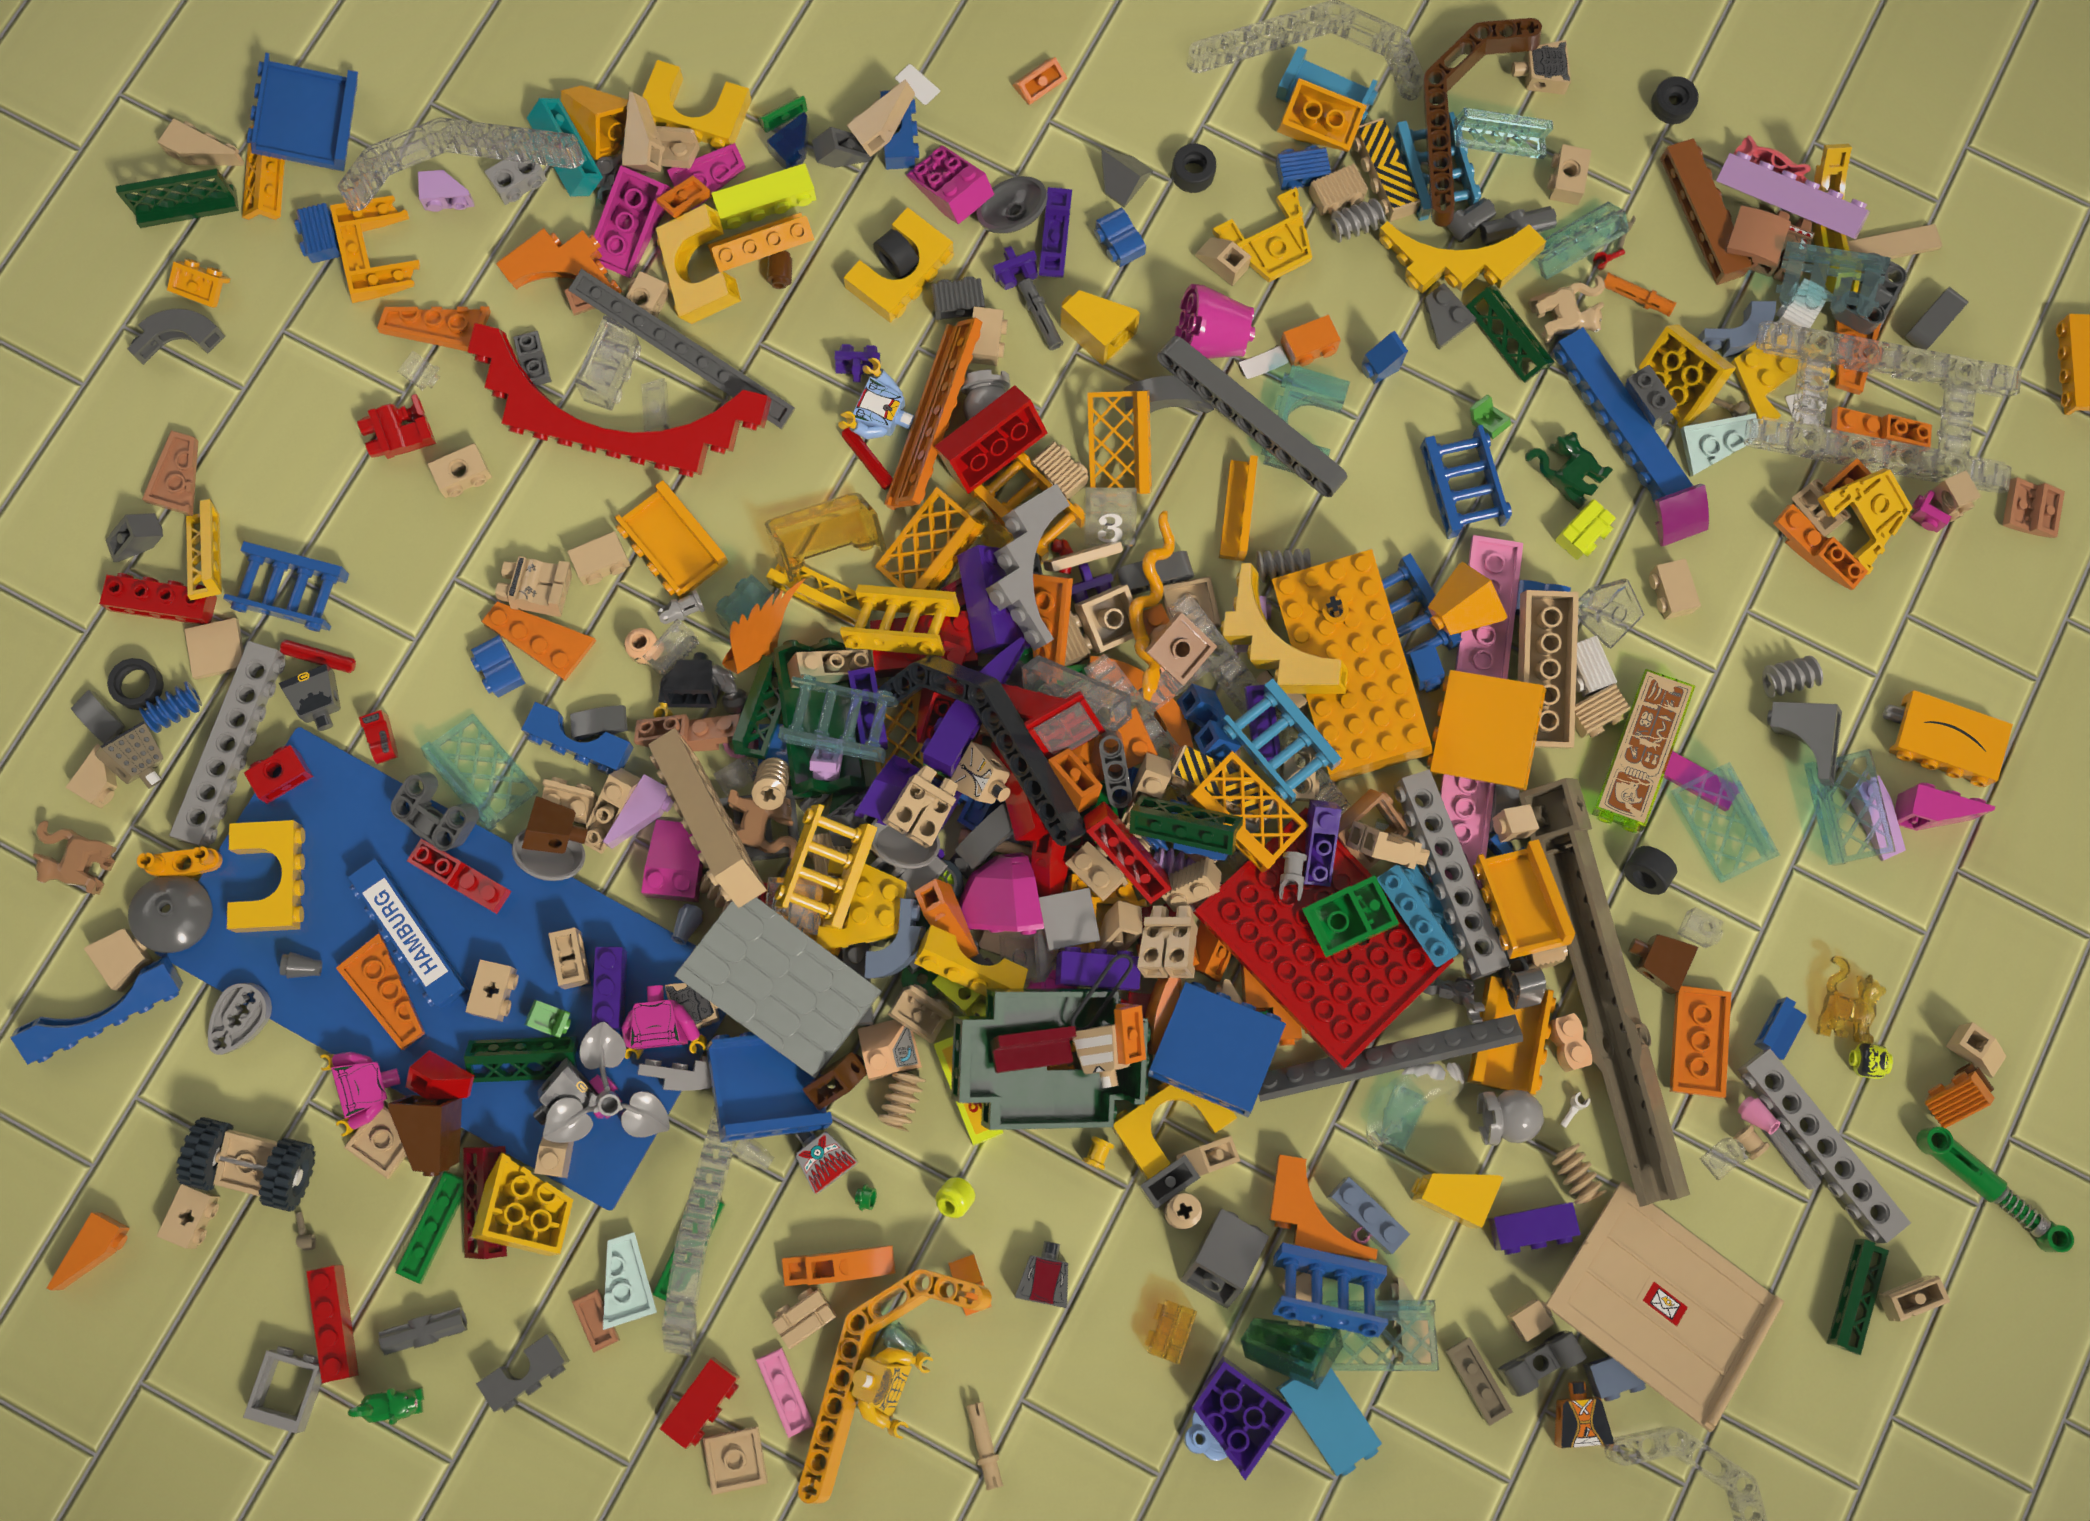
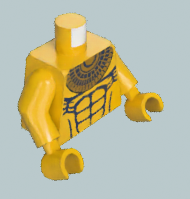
M893 1347L883 1350L876 1357H866L861 1369L857 1370L852 1378L854 1386L851 1395L858 1399L857 1406L861 1416L866 1421L882 1429L886 1427L891 1436L899 1439L904 1438L898 1435L896 1430L899 1425L908 1428V1425L897 1419L891 1421L889 1416L892 1417L912 1367L910 1364H914L921 1372L928 1373L930 1369L922 1366L924 1360L933 1361V1359L924 1352L917 1353L914 1356L913 1352Z

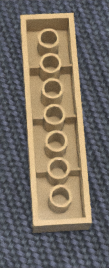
M676 728L648 744L652 752L649 758L656 769H660L657 774L665 786L668 784L665 790L673 802L676 800V803L673 804L675 810L681 818H685L681 823L689 834H693L689 839L697 851L701 850L698 857L705 868L710 869L706 873L714 886L720 884L719 890L728 902L732 899L736 906L740 908L767 891L701 762Z

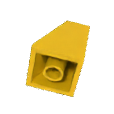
M1078 290L1073 296L1071 294L1068 295L1061 304L1060 327L1102 366L1137 334L1140 312L1136 309Z
M1475 1174L1422 1175L1421 1179L1417 1178L1413 1184L1411 1192L1414 1193L1412 1200L1469 1228H1482L1504 1177L1500 1175Z

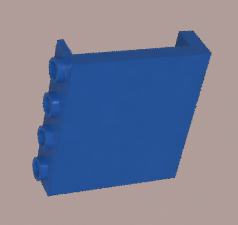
M265 53L264 62L259 61L258 76L262 77L261 84L256 83L254 98L258 99L257 106L252 105L251 121H254V127L249 128L247 134V143H251L252 153L344 172L358 84V72L348 70L347 77L272 62L270 61L269 53Z
M1185 982L1148 1076L1245 1117H1249L1286 1023L1282 1022L1281 1018L1275 1014L1266 1013L1265 1015L1256 1011V1007L1251 1004L1233 1002L1231 997L1224 993L1216 992L1214 994L1209 992L1200 983L1191 982L1190 984Z
M745 1032L740 1034V1037L731 1038L728 1034L718 1035L706 1047L720 1142L826 1130L833 1123L831 1112L826 1113L825 1107L818 1111L802 1090L815 1078L754 1033Z

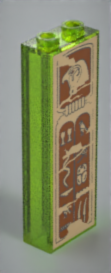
M1645 668L1592 815L1597 816V820L1607 824L1612 822L1620 824L1624 830L1632 833L1644 830L1695 685Z

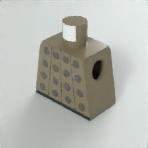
M144 721L101 745L95 754L101 762L126 784H130L140 777L147 788L150 789L162 781L154 768L162 762L163 755Z

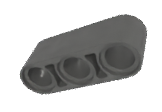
M1949 286L1905 335V338L1924 353L1969 301Z
M1187 551L1174 552L1169 558L1155 563L1156 571L1163 585L1187 581L1194 577ZM1143 561L1125 565L1117 570L1120 584L1128 585L1131 595L1150 591V584L1142 569Z
M1107 728L1105 729L1106 732L1099 735V751L1108 800L1113 807L1124 808L1132 800V791L1123 739L1118 730ZM1107 739H1115L1118 742L1112 748L1104 745ZM1112 764L1122 766L1119 772H1111L1108 768ZM1117 789H1123L1127 792L1122 797H1117L1113 794Z

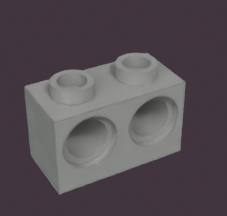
M527 146L484 171L490 184L505 205L519 200L523 194L539 188L543 182L547 181L541 166ZM528 169H532L531 172H529V173H524V171H526V170H528ZM506 182H511L507 186H502Z

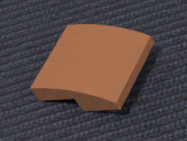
M1741 206L1727 247V253L1752 257L1753 263L1777 267L1791 222L1770 212Z
M2018 477L2011 479L2002 526L2032 535L2056 538L2058 536L2065 491L2046 483L2035 485Z

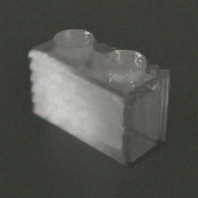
M676 619L643 655V658L649 667L661 677H664L673 669L678 660H685V656H689L692 649H696V645H699V640L690 628L679 619Z

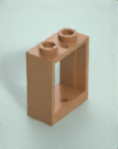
M1373 789L1368 790L1341 815L1337 838L1367 870L1372 868L1380 859L1346 846L1350 835L1348 830L1352 827L1353 821L1358 822L1376 806L1389 824V827L1384 832L1388 834L1393 832L1404 837L1410 833V830L1405 825L1404 816L1391 805L1393 803L1391 797L1384 791L1379 792Z

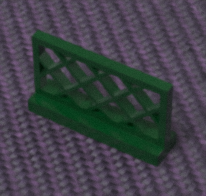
M217 168L116 186V193L134 213L137 225L140 228L239 211L236 188L233 184L229 185Z

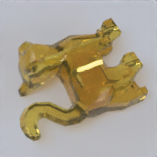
M1838 955L1833 956L1830 961L1840 966V971L1828 979L1826 985L1827 994L1824 998L1823 1009L1818 1018L1816 1034L1830 1037L1832 1030H1834L1835 1036L1844 1039L1848 1038L1849 1032L1845 1029V1022L1849 1021L1853 1023L1854 1042L1871 1044L1874 1042V1037L1870 1034V1027L1876 1017V1003L1880 997L1886 994V988L1880 985L1879 981L1874 980L1873 975L1869 974L1865 979L1862 976L1856 977L1858 998L1839 992L1837 985L1847 980L1851 973V967L1846 958Z

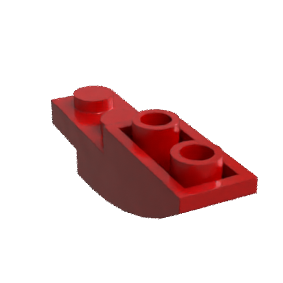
M941 640L945 653L943 656L938 657L962 665L967 647ZM948 677L950 681L957 683L956 679ZM927 688L922 689L917 718V742L924 744L927 738L932 739L936 732L934 731V726L940 716L944 718L956 699Z
M1049 833L1037 841H1033L1031 867L1035 875L1039 898L1062 893L1068 867L1065 864L1067 860L1063 859L1066 846L1058 845Z
M420 839L407 859V862L498 914L512 892L446 852L436 849L435 846L423 839Z

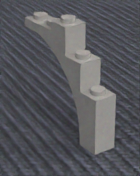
M1057 483L1002 517L1007 530L1015 540L994 552V555L1007 576L986 588L991 602L1000 611L1006 607L1008 608L1012 619L1018 624L1025 640L1031 645L1033 650L1046 645L1054 639L1041 619L1037 608L1033 585V566L1035 553L1044 530L1058 513L1070 506Z

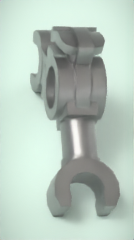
M624 144L621 147V151L615 156L611 157L609 155L608 157L600 158L598 161L594 160L603 176L597 187H601L597 194L601 204H604V197L611 192L619 165L622 163Z
M1437 977L1423 991V993L1429 995L1439 994V997L1451 999L1456 1004L1464 1005L1467 1008V1016L1471 1023H1480L1483 1020L1479 1015V1011H1485L1483 1003L1473 1000L1475 985L1469 979L1458 977L1453 982L1450 980L1443 981Z

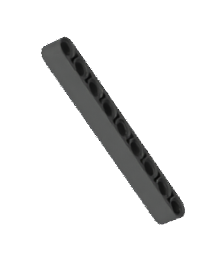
M1173 336L1158 352L1157 359L1163 367L1321 495L1332 497L1346 481L1347 473L1341 466L1179 336Z

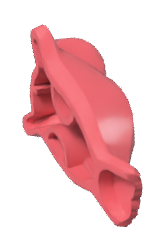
M1750 135L1742 141V144L1734 152V155L1740 151L1752 156L1750 161L1758 165L1760 161L1774 165L1772 171L1782 174L1783 170L1797 175L1795 180L1801 183H1805L1806 177L1804 174L1811 170L1810 165L1795 164L1787 156L1775 149L1757 146Z

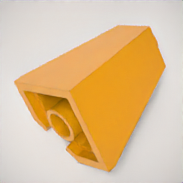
M582 85L561 90V102L591 156L598 160L609 155H616L622 147L620 142L625 137L624 129L627 119L628 100Z
M1463 561L1458 564L1428 605L1432 615L1430 621L1437 630H1444L1449 635L1501 622L1508 618L1492 581Z

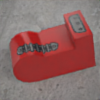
M379 710L359 717L375 763L380 764L398 758L389 716L384 711Z

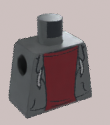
M1044 1241L1042 1256L1030 1255L1015 1298L1067 1308L1068 1263L1057 1261L1060 1244Z

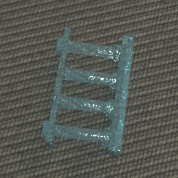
M801 674L800 678L792 676L791 681L796 687H800L792 725H789L788 729L780 727L778 738L782 742L881 763L885 762L886 752L883 748H880L879 739L887 705L898 706L897 699L892 697L893 693L884 690H877V693L819 682L816 681V677ZM811 690L826 693L818 728L814 730V734L804 732V728H802ZM836 695L851 698L843 736L840 735L839 739L829 737L830 734L827 733ZM862 700L877 703L869 740L865 741V744L855 743L853 738Z

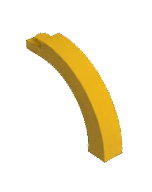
M1849 144L1824 145L1821 165H1816L1814 182L1820 184L1818 190L1828 193L1829 189H1832L1842 194L1845 193L1846 176L1852 150ZM1812 221L1813 233H1815L1813 239L1817 263L1824 284L1828 291L1831 292V296L1842 297L1849 291L1858 292L1861 271L1853 261L1846 235Z

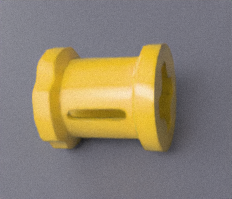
M1092 1136L1091 1140L1093 1143L1087 1157H1083L1082 1161L1104 1171V1162L1109 1151L1115 1145Z

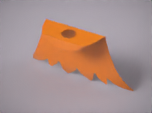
M806 579L792 586L783 597L782 590L772 605L773 593L763 605L761 611L757 603L751 610L748 620L742 614L739 624L736 621L732 622L730 627L731 649L727 652L722 662L725 668L739 674L761 660L763 655L767 656L774 652L773 649L778 646L780 628L788 603Z

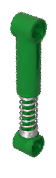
M1931 1127L1922 1129L1918 1133L1916 1143L1921 1152L1932 1155L1988 1202L1999 1203L2001 1209L2005 1208L2007 1214L2011 1213L2012 1218H2017L2018 1223H2023L2024 1228L2030 1229V1233L2035 1236V1241L2041 1250L2050 1253H2064L2073 1247L2074 1236L2069 1228L2063 1225H2056L2053 1221L2043 1217L2042 1214H2037V1210L2031 1209V1205H2025V1200H2019V1195H2013V1190H2009L2005 1180L1954 1140L1949 1130L1944 1127ZM1933 1134L1938 1139L1937 1147L1931 1141ZM2053 1233H2055L2058 1238L2056 1245L2052 1241Z

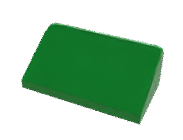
M799 96L757 118L764 132L768 133L808 111L806 98Z

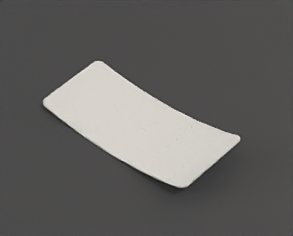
M1278 346L1263 354L1241 361L1239 365L1245 377L1250 379L1287 364L1288 359L1281 346Z

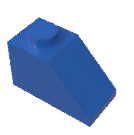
M1395 331L1387 335L1366 353L1361 363L1363 374L1366 378H1370L1374 384L1398 372L1407 355L1408 350Z

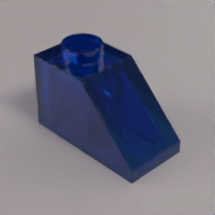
M805 112L801 113L767 140L769 153L784 169L803 164L806 159L809 135L807 114Z

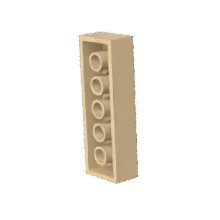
M1526 590L1520 593L1518 681L1540 684L1546 688L1535 748H1574L1579 592Z

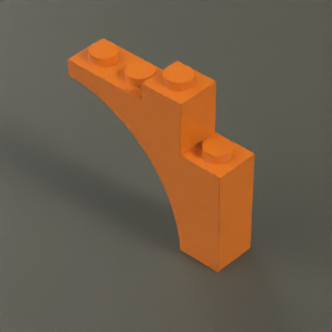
M543 228L496 263L516 289L530 282L545 278L558 277L575 280L580 270L583 269L618 293L623 292L614 279L609 282L605 277L608 271L598 260L603 257L598 251L601 245L593 234L588 237L583 230L562 244L554 232L549 234Z
M1240 963L1243 1002L1253 1005L1258 1012L1270 1010V1013L1279 1016L1281 1021L1286 1023L1279 1046L1295 1045V1041H1299L1302 1038L1301 1030L1304 1029Z
M1278 1155L1269 1221H1275L1274 1227L1291 1229V1224L1296 1225L1293 1245L1341 1256H1351L1368 1262L1369 1260H1376L1378 1249L1361 1245L1338 1232L1322 1215L1308 1185L1306 1175L1307 1159Z

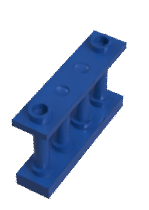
M1483 425L1477 426L1471 439L1440 445V443H1436L1435 436L1424 438L1420 446L1447 539L1457 537L1465 524L1497 517L1500 527H1503L1512 516L1510 503L1505 501L1489 448L1491 446L1490 436L1487 432L1485 433ZM1477 448L1480 461L1451 468L1443 466L1441 459L1443 455ZM1484 471L1487 484L1455 492L1453 489L1450 490L1448 483L1450 478ZM1487 494L1491 495L1494 508L1463 515L1457 513L1455 507L1457 501Z
M243 541L240 551L248 557L249 565L238 596L224 595L223 599L231 605L230 608L242 613L250 610L304 624L305 628L315 632H320L321 629L330 631L331 625L321 618L333 584H336L337 581L347 583L349 573L342 566ZM263 563L272 564L274 570L262 603L248 600L259 566L263 565ZM288 569L295 570L299 575L287 609L272 606L284 572H287ZM315 575L321 577L323 582L312 614L309 616L298 613L297 610L308 579Z
M1411 553L1401 558L1397 572L1381 579L1384 589L1401 580L1408 581L1412 588L1411 592L1389 603L1391 613L1415 601L1417 603L1420 602L1424 608V614L1396 628L1399 638L1427 623L1432 624L1430 621L1432 615L1428 605L1436 596ZM1441 629L1437 630L1436 636L1408 651H1405L1402 646L1409 672L1412 669L1409 659L1410 652L1434 644L1435 647L1441 644L1443 646L1446 645L1450 651L1458 647L1462 641L1460 634L1449 635Z
M1282 1242L1273 1256V1266L1285 1270V1296H1281L1272 1309L1273 1315L1282 1316L1287 1320L1296 1319L1360 1333L1366 1337H1379L1388 1325V1319L1375 1316V1289H1378L1387 1276L1386 1265ZM1296 1271L1311 1275V1302L1296 1299ZM1322 1277L1338 1281V1308L1323 1305ZM1349 1283L1364 1287V1314L1349 1310Z

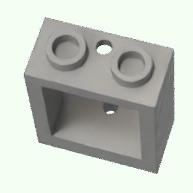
M278 1346L277 1350H267L243 1418L293 1433L304 1432L322 1383L318 1357L310 1354H304L303 1357L293 1355V1349ZM278 1361L313 1370L298 1417L263 1407Z

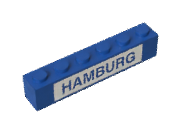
M373 859L348 877L352 883L349 886L352 893L357 899L362 898L367 905L364 907L365 912L373 921L377 919L381 925V928L378 929L380 934L387 942L391 940L396 949L393 950V953L402 964L406 962L410 968V971L407 972L416 985L421 984L425 990L422 995L431 1007L435 1005L443 1009L469 991L383 863Z

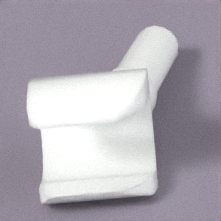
M1581 1092L1571 1097V1108L1560 1123L1565 1128L1579 1110L1586 1108L1590 1104V1098L1586 1099L1583 1105L1578 1102V1096Z

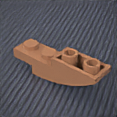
M683 714L636 720L634 743L649 747L648 744L676 728L692 751L719 750V744L732 742L740 715L689 720L687 715Z

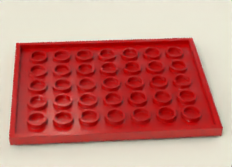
M1305 807L1298 814L1305 822L1307 821L1308 808ZM1291 820L1283 828V833H1293L1299 825ZM1306 829L1284 852L1305 854ZM1273 837L1265 844V848L1272 855L1279 848L1278 837ZM1283 837V843H1284L1289 837ZM1337 839L1331 886L1303 884L1302 897L1298 901V885H1286L1283 898L1280 899V876L1284 874L1285 865L1282 853L1275 863L1264 872H1261L1248 860L1220 886V892L1206 899L1193 913L1343 1070L1454 960L1451 958L1441 966L1435 967L1384 890L1383 892L1399 925L1327 958L1325 957L1302 909L1372 877L1368 870ZM1303 862V870H1302V876H1303V877H1304V862Z

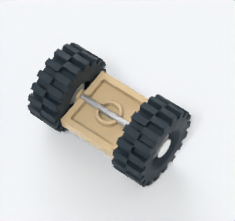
M200 1117V1120L197 1119L195 1121V1126H191L189 1129L190 1134L186 1135L184 1139L185 1144L181 1146V1156L177 1160L179 1166L176 1169V1174H178L177 1181H180V1184L206 1191L214 1189V1186L217 1185L260 1196L259 1201L264 1206L288 1212L294 1211L296 1206L301 1203V1198L305 1195V1189L309 1186L310 1176L313 1174L312 1167L315 1165V1159L313 1158L316 1154L312 1144L289 1138H282L278 1142L234 1131V1127L230 1123L206 1117Z

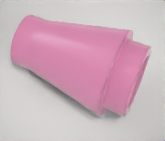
M1750 1096L1738 1108L1741 1119L1765 1130L1769 1134H1773L1780 1126V1121L1772 1115L1759 1098L1755 1099Z

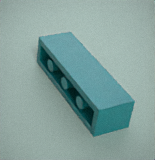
M539 98L527 116V120L569 196H590L603 178L601 172L560 99Z

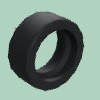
M130 658L122 660L114 666L109 673L107 686L110 695L115 701L129 709L139 710L140 707L142 709L147 708L146 701L148 700L152 704L156 703L155 697L162 695L164 682L161 673L156 667L143 659ZM143 670L150 677L148 689L138 698L126 697L121 689L123 680L132 671Z

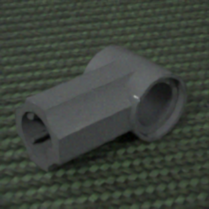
M1483 197L1464 211L1462 209L1456 211L1453 221L1446 227L1458 242L1462 243L1475 233L1481 223L1488 222L1495 217L1494 204L1490 199Z

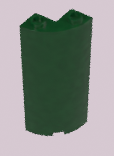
M830 637L820 639L819 643L812 646L804 645L797 640L785 641L783 645L773 650L793 796L821 798L823 794L834 793V796H841L866 790L849 680L818 687L791 688L787 663L796 652L846 650L845 644ZM818 741L844 743L839 779L823 781L813 778V771L810 770V760Z

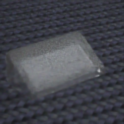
M659 378L642 384L644 432L670 429L668 392L665 378Z

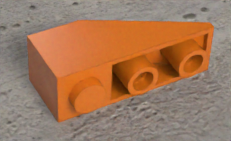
M934 879L914 891L922 913L930 926L933 925L955 935L960 950L968 959L979 954L951 884Z

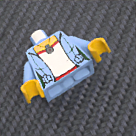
M868 359L873 364V369L871 370L870 367L865 365L863 366V371L866 374H874V378H869L854 412L847 411L840 414L847 419V423L840 421L838 426L841 429L850 427L852 432L865 439L880 438L885 435L891 436L896 425L910 429L915 416L903 411L905 408V398L895 381L883 369H880L881 364L878 359Z

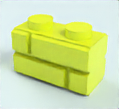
M1592 499L1555 539L1556 543L1563 549H1566L1577 560L1583 554L1588 557L1597 547L1594 542L1599 537L1604 540L1614 529L1611 524L1614 522L1615 516L1607 509H1604L1595 499Z

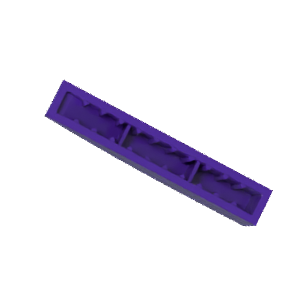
M1020 637L999 653L980 672L996 678L1001 685L1005 684L1025 650V639ZM955 700L944 718L939 717L934 726V731L936 732L932 739H926L921 749L924 764L950 777L953 775L982 725V721L972 705Z

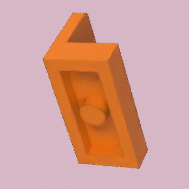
M1201 922L1196 935V950L1200 964L1194 966L1195 971L1202 973L1213 981L1220 982L1232 953Z
M1116 1004L1114 1016L1118 1064L1127 1065L1146 1060L1142 1005Z

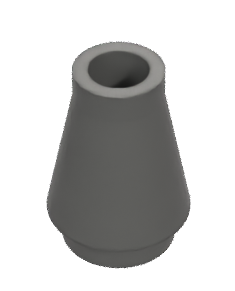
M293 952L283 954L280 964V975L286 976L287 979L320 976L323 962L322 960L312 959Z

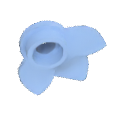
M1194 1412L1192 1426L1186 1431L1184 1437L1188 1450L1195 1454L1203 1453L1210 1460L1214 1461L1228 1457L1197 1413ZM1197 1434H1200L1203 1438L1201 1444H1198L1195 1440Z

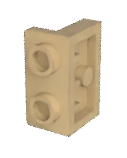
M656 126L663 146L661 166L690 169L700 149L694 130Z
M552 777L551 780L543 779L544 790L541 798L574 810L576 812L574 823L586 826L598 799V796L592 791V787L579 783L576 787L567 785L566 780Z

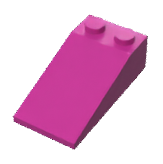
M620 165L594 237L601 245L598 251L603 256L598 260H600L605 268L628 278L632 277L665 213V209L656 202V199L671 190V187Z

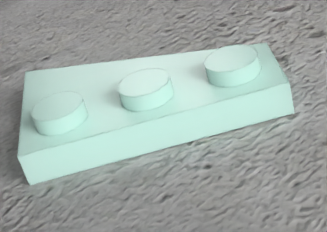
M1756 413L1680 428L1690 477L1761 438Z

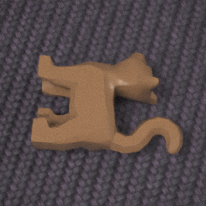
M731 790L728 798L729 807L744 813L741 824L732 822L742 843L765 853H776L784 846H787L790 850L789 858L792 859L798 844L795 838L783 836L772 843L765 839L766 827L770 818L780 824L793 826L790 799L785 797L784 803L774 810H765L757 806L752 798L739 797L737 791Z
M42 821L39 823L36 835L41 842L55 844L66 839L68 843L60 863L53 857L37 853L33 854V857L37 859L35 867L37 872L36 880L41 883L59 880L67 885L85 886L86 892L92 895H100L104 883L89 874V870L93 862H97L100 864L101 869L111 871L116 862L111 855L116 852L117 848L99 840L85 838L71 829L62 828L49 834L47 832L49 822Z

